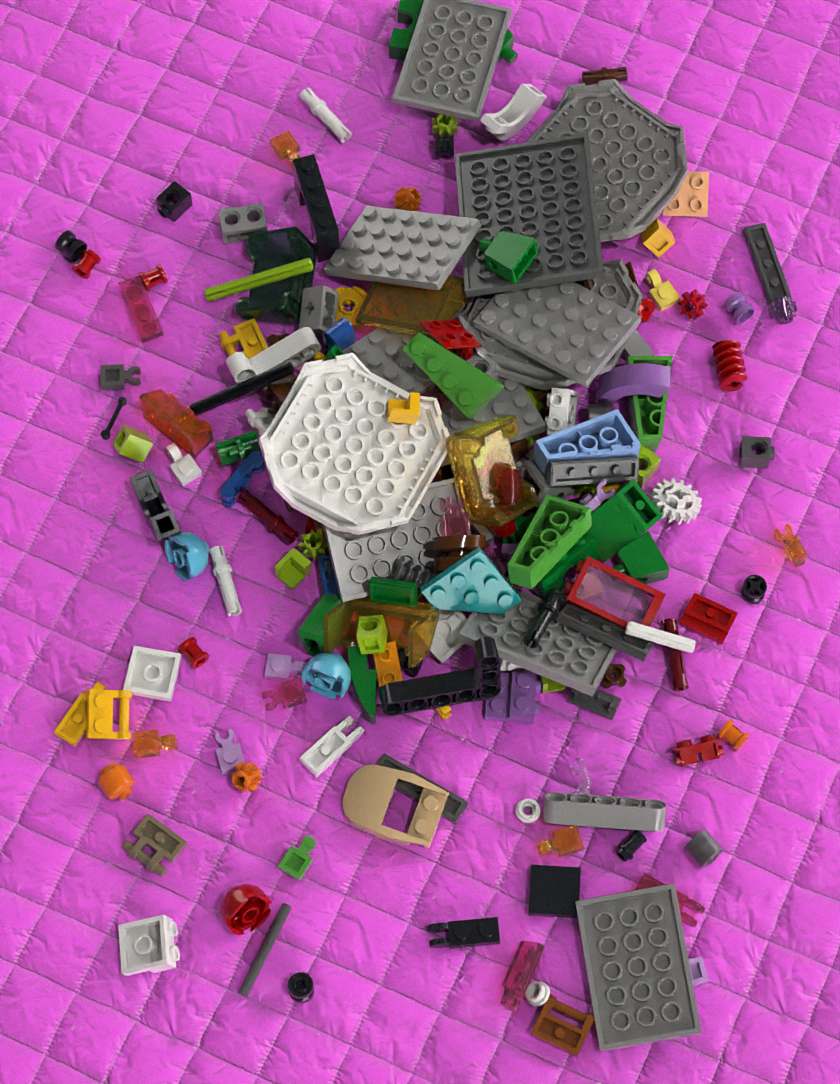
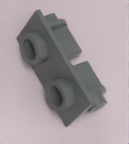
M572 688L567 702L613 720L622 699L600 689H597L592 697Z

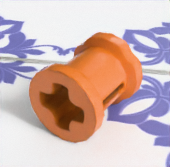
M730 719L717 736L719 738L723 737L734 746L733 750L738 751L747 741L750 734L743 733L734 725V721Z

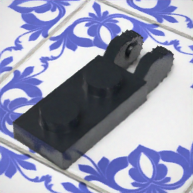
M498 917L449 921L447 923L428 925V932H448L449 939L436 938L430 940V948L450 947V949L500 944Z

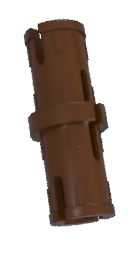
M602 67L601 70L582 71V81L585 85L599 84V81L610 79L627 81V68L607 69Z

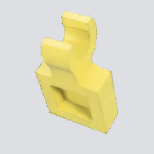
M656 269L647 272L648 277L646 281L652 288L649 290L648 295L660 312L680 301L681 297L669 280L662 283Z

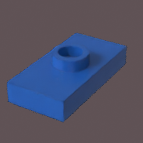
M330 554L318 555L323 594L339 596Z

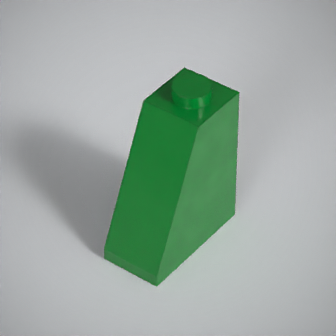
M323 594L299 629L298 636L307 655L315 656L319 653H332L350 612L347 603L341 602L340 596Z

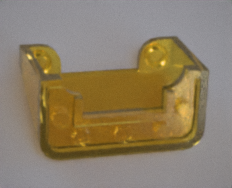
M504 415L455 432L446 438V448L465 517L473 524L500 527L539 504L534 486L526 481L519 480L509 439L516 437L519 433L516 415Z

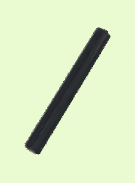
M288 361L192 403L189 406L190 411L194 416H197L285 378L295 372L293 364Z

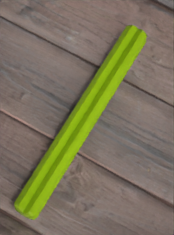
M306 258L205 289V297L207 301L211 302L307 273L313 270V263L310 258Z

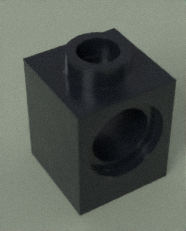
M175 181L156 198L159 214L173 222L179 219L192 206L191 193Z

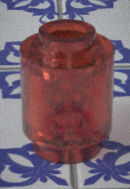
M502 469L498 476V500H501L504 505H515L518 500L522 499V476L519 475V470Z

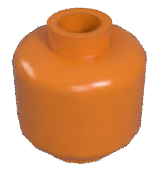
M112 763L100 771L98 785L108 799L114 800L119 798L122 801L133 793L131 788L134 786L135 780L124 765Z

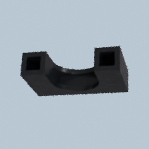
M315 154L292 159L295 190L300 206L306 205L308 211L312 244L318 262L330 260L335 251L340 249L339 229Z

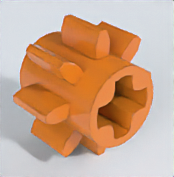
M403 186L396 191L397 195L394 197L396 209L418 211L420 209L419 205H421L420 201L422 198L415 188L409 187L406 189Z
M251 761L246 764L243 762L235 766L236 770L230 774L233 786L241 790L242 793L247 790L252 792L257 789V784L262 781L260 769L252 764Z

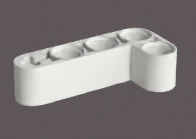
M303 327L250 359L243 352L233 353L226 359V365L238 384L288 361L295 368L314 357L318 351H321V345L310 327Z

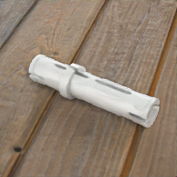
M306 88V90L304 89L300 93L299 98L309 106L311 113L314 116H318L342 143L352 136V132L328 109L327 103L324 100H320L310 88Z
M215 546L209 551L214 566L213 574L219 582L227 616L230 617L231 613L232 617L242 613V609L232 580V568L226 559L224 547L220 546L219 549V546Z

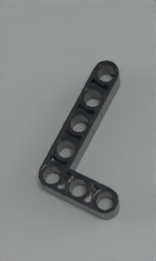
M482 637L474 642V668L384 684L378 691L384 714L389 716L497 696L501 691V670L495 640L492 637Z

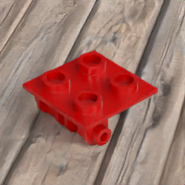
M455 319L419 322L445 349L456 351L462 359H470L473 356V348L482 346L475 339L474 335L467 332L461 326V323Z

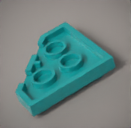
M477 547L420 587L421 593L435 609L503 614L522 601L517 591L480 547Z

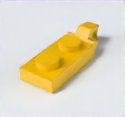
M97 681L93 689L106 690V686ZM87 690L84 693H80L54 731L55 736L76 747L86 732Z

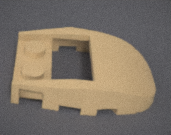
M366 765L358 769L348 782L343 796V812L352 825L375 835L376 838L385 841H395L405 845H410V843L424 845V848L430 849L449 793L413 773L379 765ZM398 779L423 787L407 834L382 825Z

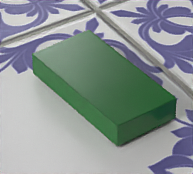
M371 577L369 579L371 602L416 608L418 605L417 583Z

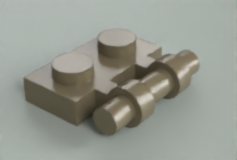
M147 814L132 832L133 836L139 840L135 845L127 840L122 848L129 853V857L134 860L138 859L145 864L146 869L151 873L155 872L162 877L167 871V868L161 865L162 860L165 858L170 863H173L188 844L179 835L150 814ZM146 846H149L156 852L153 857H150L143 851Z

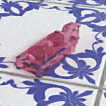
M521 941L502 983L504 994L500 1004L508 1010H517L522 1001L521 998L525 995L524 992H526L545 948L538 942Z

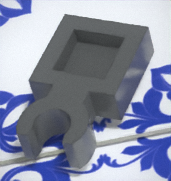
M124 364L101 365V390L125 389V383H129L132 386L141 385L140 378L132 377L135 374H141L140 367L133 366L125 370Z

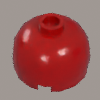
M251 884L238 885L231 888L224 896L220 906L221 917L233 934L243 935L245 934L244 930L251 927V931H254L266 921L271 912L269 904H272V902L258 886Z

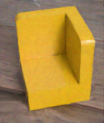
M657 218L645 231L641 232L643 244L658 258L675 243L673 233Z
M410 392L408 400L389 399L387 422L415 425L420 411V393Z

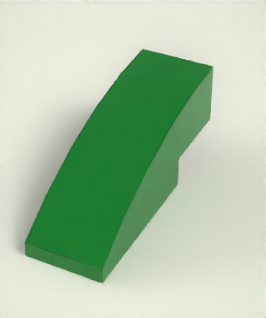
M348 646L351 684L356 699L369 722L376 724V670L367 669L368 654H361L359 647Z

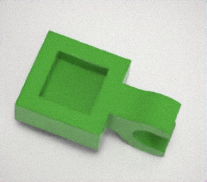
M306 835L298 849L291 846L278 868L300 881L313 862V858L308 855L316 846V840Z

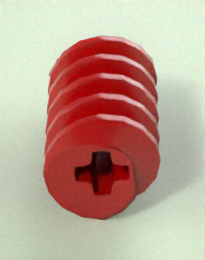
M736 340L719 341L712 346L719 388L723 391L730 392L743 387L742 383L748 378L744 374L746 367L742 365L744 364V359L741 357L743 352L739 349L741 343Z

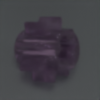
M787 296L776 297L773 299V303L769 304L770 319L776 318V323L778 324L790 323L793 321V317H796V301L790 302V298Z

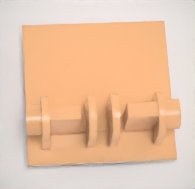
M688 171L676 197L663 210L662 216L707 217L709 172Z

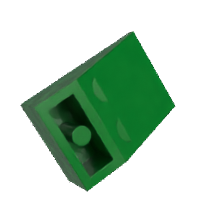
M633 479L624 482L615 490L612 497L605 499L600 506L591 512L592 526L585 534L595 540L599 559L602 563H605L617 554L621 548L647 531L663 515Z

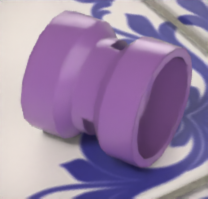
M737 292L730 296L723 305L728 312L733 314V319L737 324L744 323L755 313V309L751 304H747L746 297L742 292Z

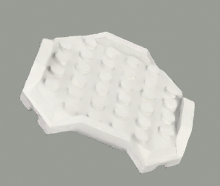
M354 353L339 355L335 359L323 362L321 359L305 363L270 426L259 439V445L273 488L291 507L335 531L360 535L408 523L452 445L448 429L444 426L441 417L442 412L437 398L420 396L419 417L415 425L387 422L388 400H408L409 392L370 372Z

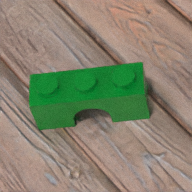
M400 0L398 23H404L410 27L406 29L393 28L389 44V58L405 61L424 0Z
M584 534L532 590L543 599H545V595L550 589L561 591L565 587L563 582L564 575L570 567L576 568L579 561H585L587 556L599 560L595 540Z

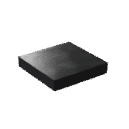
M531 865L528 915L578 918L575 901L580 900L581 867Z

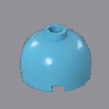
M186 531L168 537L169 539L165 541V553L169 564L174 562L178 568L174 573L184 581L202 573L207 567L209 559L208 553L210 550L207 542L195 533Z
M319 653L308 661L301 677L304 683L308 681L312 685L310 689L323 697L335 699L337 695H341V698L344 697L351 682V670L341 655L337 653Z

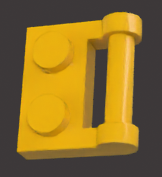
M87 690L86 739L131 740V732H129V699H132V691ZM113 699H120L119 732H113Z

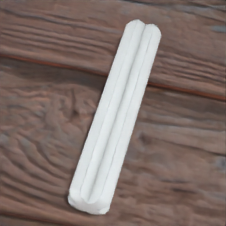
M632 621L626 625L625 633L627 635L688 653H692L695 649V640Z

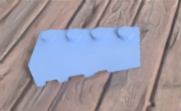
M616 409L536 440L532 457L543 475L548 474V461L622 456L638 457L641 443L619 410Z

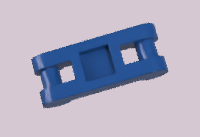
M260 451L251 452L221 488L222 504L225 507H233L236 503V496L243 488L246 489L250 485L253 475L264 470V458Z

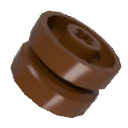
M454 535L432 538L433 551L448 553V556H440L433 560L434 572L442 573L477 547L484 550L486 548V536Z

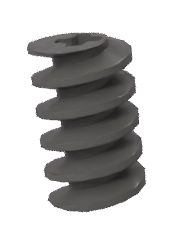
M401 556L393 568L391 577H393V580L417 583L418 599L423 596L420 587L435 578L437 574L430 576V570L428 569L421 572V565H416L413 568V561L411 560L404 564L405 557Z

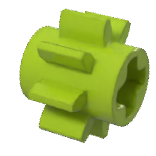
M440 113L437 118H432V134L437 133L442 138H446L453 133H458V118Z
M311 530L309 534L301 535L303 542L298 544L299 550H304L303 555L306 558L310 557L316 561L318 555H325L323 548H328L326 540L322 541L324 538L323 533L317 534Z

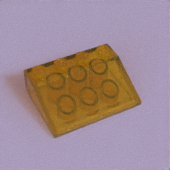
M450 274L440 290L373 282L355 321L357 324L417 335L420 332L426 337L431 338L432 336L419 322L451 319L469 301L465 294L464 278Z

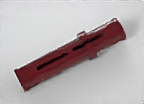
M248 490L240 494L243 498L238 497L237 502L241 503L264 522L272 533L276 532L288 544H292L296 540L293 536L298 537L299 532L285 522V518L281 515L277 516L249 493Z
M676 618L664 619L661 622L663 631L679 635ZM664 646L668 654L673 690L683 691L688 689L682 651Z

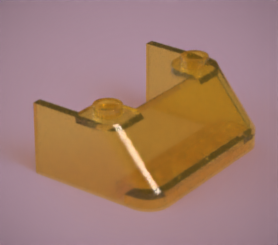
M370 596L342 602L323 616L324 653H330L338 645H342L346 649H348V646L358 647L356 635L359 617L383 615L388 631L387 643L396 641L397 647L405 648V655L408 656V666L413 668L429 655L439 620V609H435L432 604L419 602L416 608L371 602Z

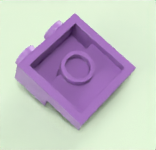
M513 670L512 673L501 672V691L497 696L486 699L485 720L533 724L534 715L539 716L540 701H535V694L541 691V678H537L536 673L526 670Z

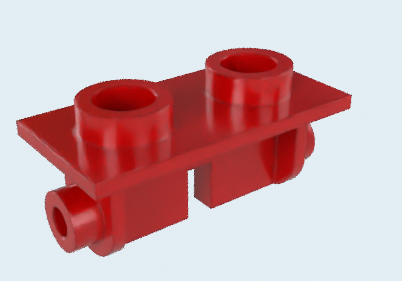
M711 734L700 737L701 741L691 743V739L676 742L677 746L671 747V750L677 751L678 754L674 756L675 764L682 767L698 763L696 753L701 754L702 761L719 759L721 755H724L722 745L718 746L717 742H721L723 739L715 738V735Z

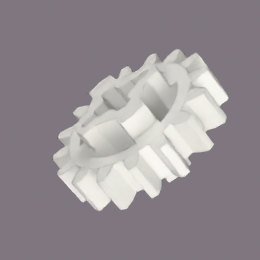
M672 478L669 483L666 479H663L661 484H656L650 497L653 504L663 515L662 518L667 517L669 523L676 520L677 524L680 525L682 520L688 524L691 519L695 520L702 507L700 505L702 498L697 497L698 491H692L691 484L685 486L683 480L676 483L675 479Z

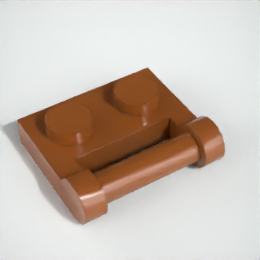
M550 994L533 1027L531 1036L578 1057L595 1021V1017L591 1013L585 1014L556 1000L557 997ZM553 1009L583 1023L582 1029L549 1014L550 1011Z

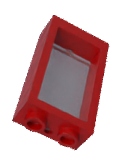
M587 556L585 561H579L574 571L578 576L574 583L569 582L564 592L567 595L566 603L569 602L625 629L627 623L631 621L638 624L640 622L642 625L651 627L666 595Z

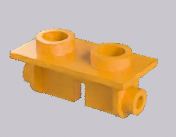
M396 641L386 643L384 653H373L379 687L384 684L403 681Z

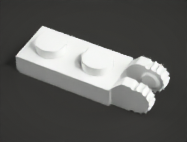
M348 716L338 726H334L299 758L300 762L316 778L364 733L365 730L359 726L347 737L343 734L354 722L351 716Z

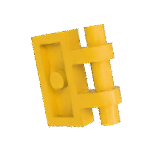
M255 318L233 326L235 334L229 336L227 331L219 334L221 347L227 352L228 356L236 353L234 346L237 344L241 345L242 352L248 359L268 348Z

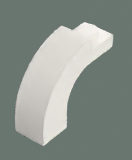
M521 84L511 101L501 111L485 113L480 121L486 125L485 129L501 141L507 140L517 134L533 118L547 96L531 84Z

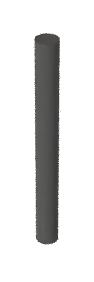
M282 904L238 992L240 995L248 997L292 908L290 905Z

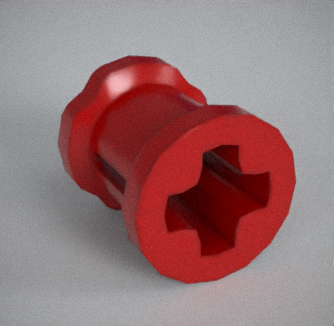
M86 248L83 250V256L80 260L73 264L72 270L80 277L88 279L91 275L90 271L95 264L100 263L101 258L94 251Z
M157 264L156 268L139 273L140 280L147 292L157 284L168 282L167 276L160 264Z
M190 637L178 647V652L186 656L190 661L192 669L199 668L209 659V654L203 652L198 646L195 637Z

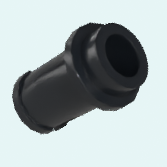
M634 830L623 844L617 845L615 852L625 862L628 859L632 860L634 858L633 854L647 839L640 831Z

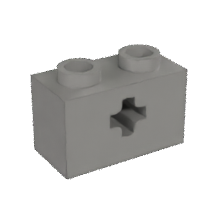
M325 285L303 289L299 329L310 327L316 338H323V333L336 323L339 292Z

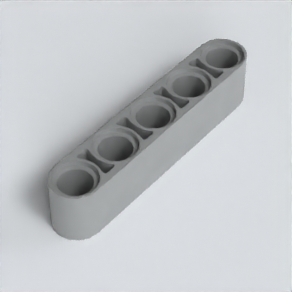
M550 792L545 795L543 819L551 824L655 832L662 831L665 827L667 805L665 802L655 799Z

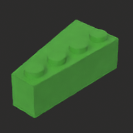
M420 332L402 348L462 413L470 419L505 387L497 380Z
M628 356L624 365L649 363L668 366L671 369L673 356ZM667 391L660 398L642 394L626 396L630 428L641 445L650 451H656L662 439L665 406L668 397Z
M546 495L508 563L509 583L532 590L592 526L591 508Z

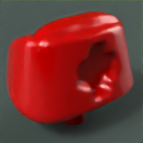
M645 298L641 301L637 314L641 316V322H647L655 310V305L650 298Z

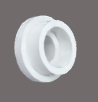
M523 799L516 806V816L523 823H533L540 816V806L533 799ZM529 808L533 813L526 815L523 811Z
M532 982L525 991L528 1003L534 1007L542 1006L550 995V988L544 982Z

